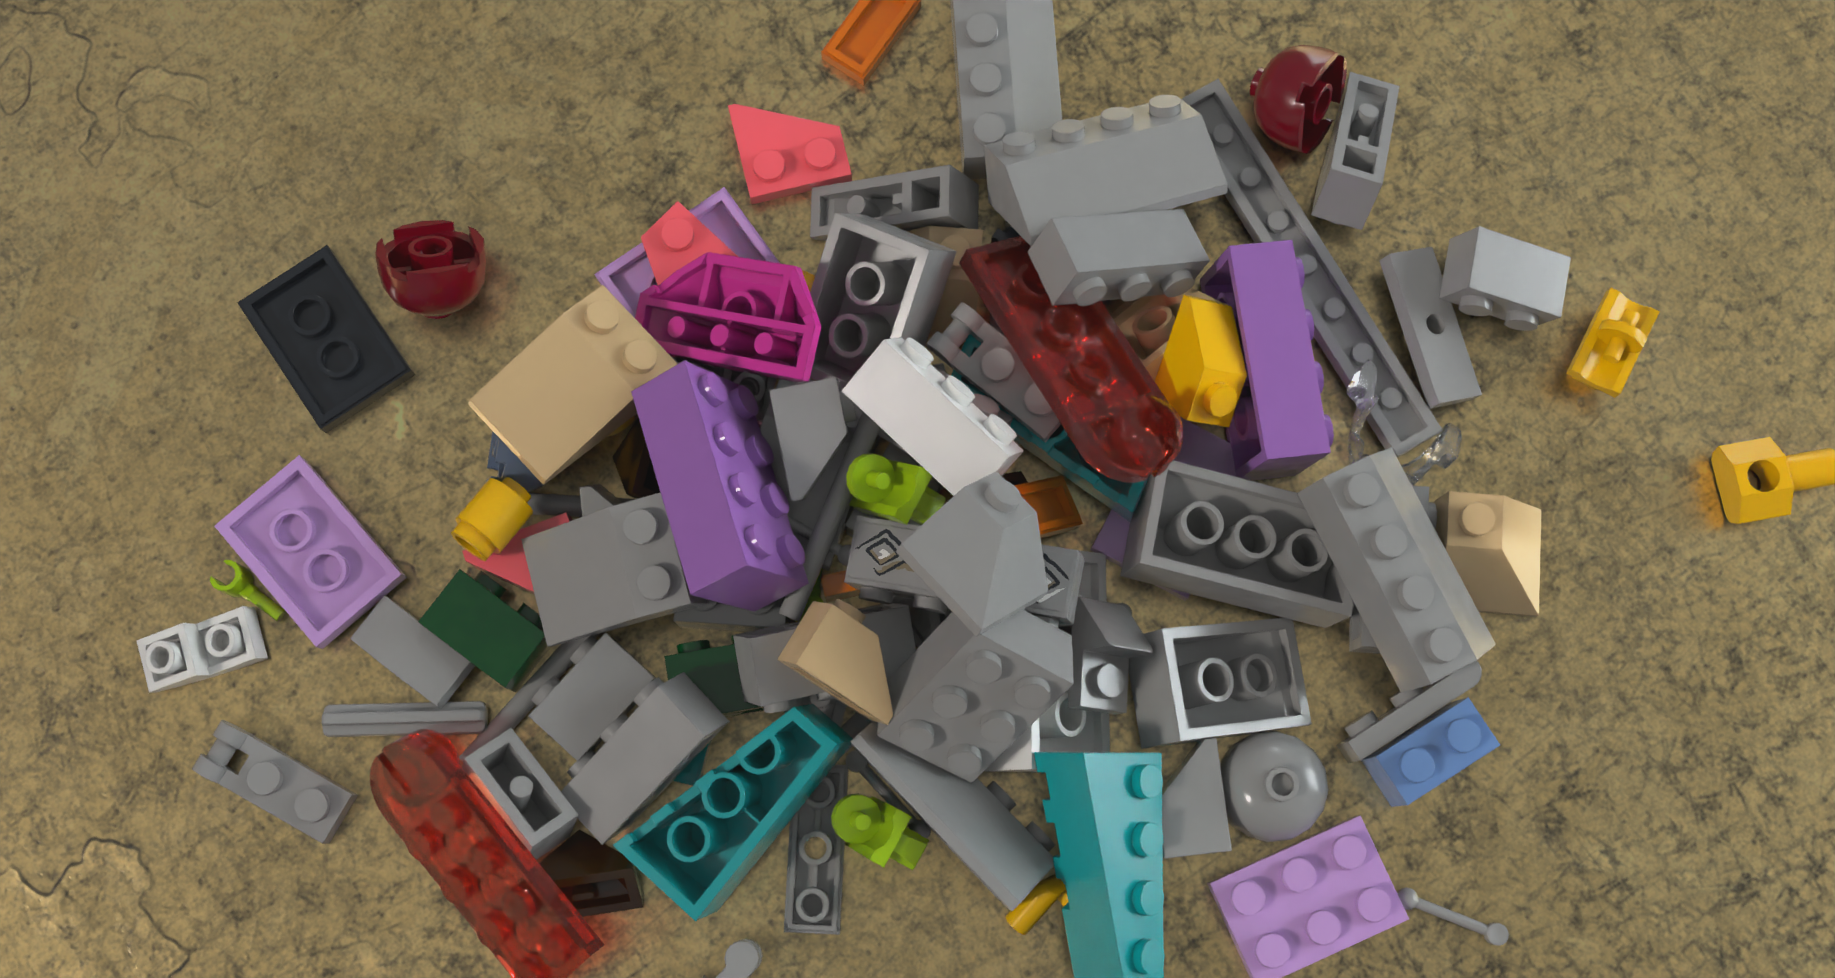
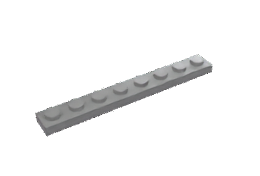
M1216 79L1182 98L1183 101L1202 114L1227 181V194L1224 195L1255 243L1283 240L1293 241L1295 257H1299L1304 266L1305 280L1301 290L1304 307L1309 309L1313 316L1314 337L1385 449L1392 447L1398 458L1438 435L1443 429L1220 80Z

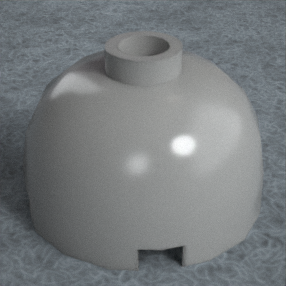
M1277 731L1253 733L1231 745L1225 753L1226 755L1222 759L1220 767L1228 823L1246 836L1263 842L1292 840L1309 830L1324 811L1329 791L1326 769L1316 752L1299 738Z

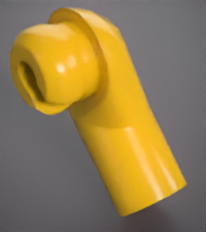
M1056 874L1040 881L1013 911H1009L1006 914L1007 922L1017 932L1026 935L1056 900L1063 907L1069 902L1066 885L1061 879L1056 878Z

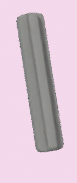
M482 701L447 702L442 709L432 702L332 704L326 706L322 714V729L327 737L481 734L488 723L487 706Z

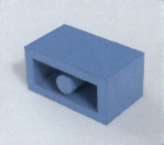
M1469 697L1448 703L1361 760V762L1391 807L1406 806L1499 747L1500 743Z

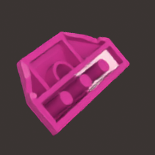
M706 252L675 271L660 285H652L641 292L635 314V319L670 356L791 382H809L822 327L801 268L793 265Z

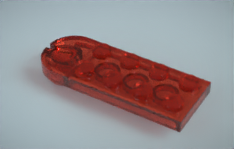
M1021 236L966 249L959 262L961 268L1087 463L1111 479L1128 483L1145 481L1150 474L1156 477L1163 473L1182 448L1183 423L1178 412L1169 404L1102 301H1097L1087 306H1080L1077 303L1052 305L1028 254L1031 246Z
M418 729L388 744L382 749V753L375 757L370 769V786L381 814L406 844L409 853L422 864L441 888L445 898L454 904L474 929L480 942L490 949L510 974L511 978H569L605 945L460 766L457 750L444 734L436 730Z

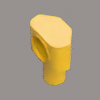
M1771 437L1721 445L1712 453L1713 471L1723 509L1730 523L1741 524L1791 515L1794 492L1835 485V450L1832 448L1785 455ZM1748 470L1754 471L1761 481L1760 491L1750 484Z

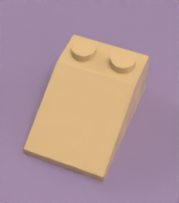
M602 285L562 313L469 399L468 405L544 485L637 414L631 391L671 369L678 363L608 289Z

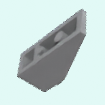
M1353 72L1349 73L1319 176L1311 213L1312 216L1328 220L1334 224H1342L1359 230L1363 229L1383 185L1400 86Z
M944 165L813 187L811 193L810 238L826 241L835 213L867 215L905 231L927 226L978 229L979 184L953 166Z

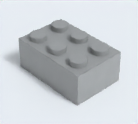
M835 213L810 291L822 326L810 378L818 381L836 377L839 380L840 389H843L883 340L900 337L904 340L912 338L925 347L957 251L867 215Z
M1023 609L976 637L951 612L887 680L893 717L888 725L878 722L877 736L972 783L1074 684L1072 636Z

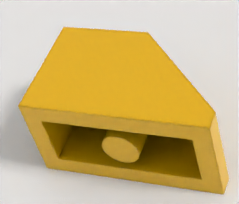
M1183 295L1149 399L1187 421L1229 427L1247 377L1232 306L1226 303Z

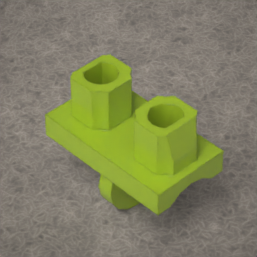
M874 453L862 454L855 458L846 474L847 487L853 495L849 503L851 507L862 513L905 525L908 524L910 519L920 525L924 524L944 505L946 497L928 487L932 475L921 466L888 460Z
M859 793L849 794L838 801L831 815L832 827L835 833L846 842L845 845L883 868L888 859L891 858L913 870L929 842V839L906 827L912 816L873 796L870 798Z

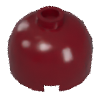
M1298 45L1287 47L1273 57L1265 68L1260 67L1256 71L1250 85V96L1254 98V114L1257 124L1271 141L1284 148L1306 154L1311 153L1321 143L1333 122L1332 119H1323L1331 101L1340 104L1347 76V61L1344 56L1324 47Z
M445 220L419 221L394 229V240L384 246L383 239L381 238L376 244L377 269L383 288L397 306L412 313L431 319H442L452 315L473 302L485 283L486 251L485 241L481 234L469 226V235L457 232L454 228V222Z

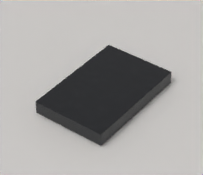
M328 245L237 302L320 430L325 433L331 431L416 375Z

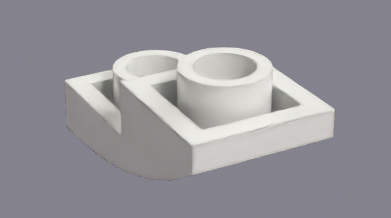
M242 606L197 624L181 623L136 640L149 693L191 684L268 659L255 607Z

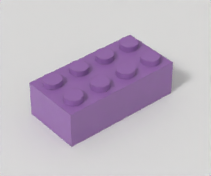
M1292 240L1228 246L1200 278L1202 293L1232 306L1247 377L1230 426L1225 427L1227 442L1231 444L1236 477L1246 480L1250 479V481L1296 476L1330 454V447L1334 438L1332 421L1327 414H1324L1320 395L1324 387L1323 370L1320 363L1314 361L1311 340L1314 336V320L1310 310L1305 309L1301 289L1305 280L1304 266L1302 260L1299 257H1295Z
M684 360L631 391L690 595L755 612L809 584L803 566L805 563V552L799 540L793 535L787 516L789 502L785 493L777 484L771 465L774 461L773 452L769 443L761 434L756 418L758 405L750 390L743 385L734 383Z

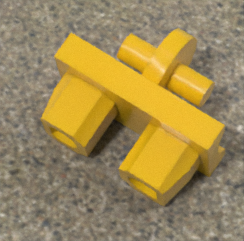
M1611 287L1605 292L1566 374L1572 376L1574 380L1594 390H1600L1614 398L1620 395L1660 311L1635 303L1626 298L1620 291Z

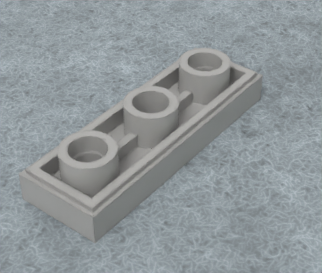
M1433 247L1391 253L1379 260L1428 408L1432 409L1471 401L1481 396L1482 393L1451 302L1439 299L1443 277Z
M834 765L790 820L784 932L840 935L845 841L835 833L832 827L831 815L838 801L847 796L848 765ZM814 837L822 838L827 846L825 855L820 859L811 858L806 851L808 841Z

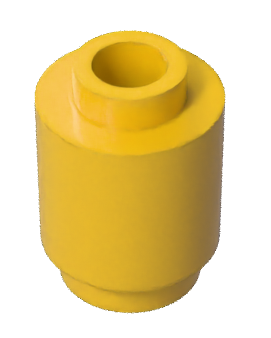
M505 477L502 482L489 478L455 518L458 525L451 532L452 537L472 555L480 560L487 561L492 553L500 554L531 517L533 510L528 504L531 495L524 487L509 477Z

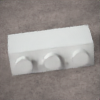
M902 337L885 339L843 388L842 392L953 496L963 487L996 471L1002 476L1024 451L1013 441L1017 437L1015 431L998 416L990 414L987 417L972 403L975 396L964 383L953 376L945 378L930 364L934 360L933 356L919 342L912 338L904 340Z

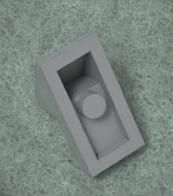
M1078 597L1074 624L1072 625L1074 684L1069 688L1068 708L1112 715L1127 713L1129 658L1152 654V646L1125 605Z

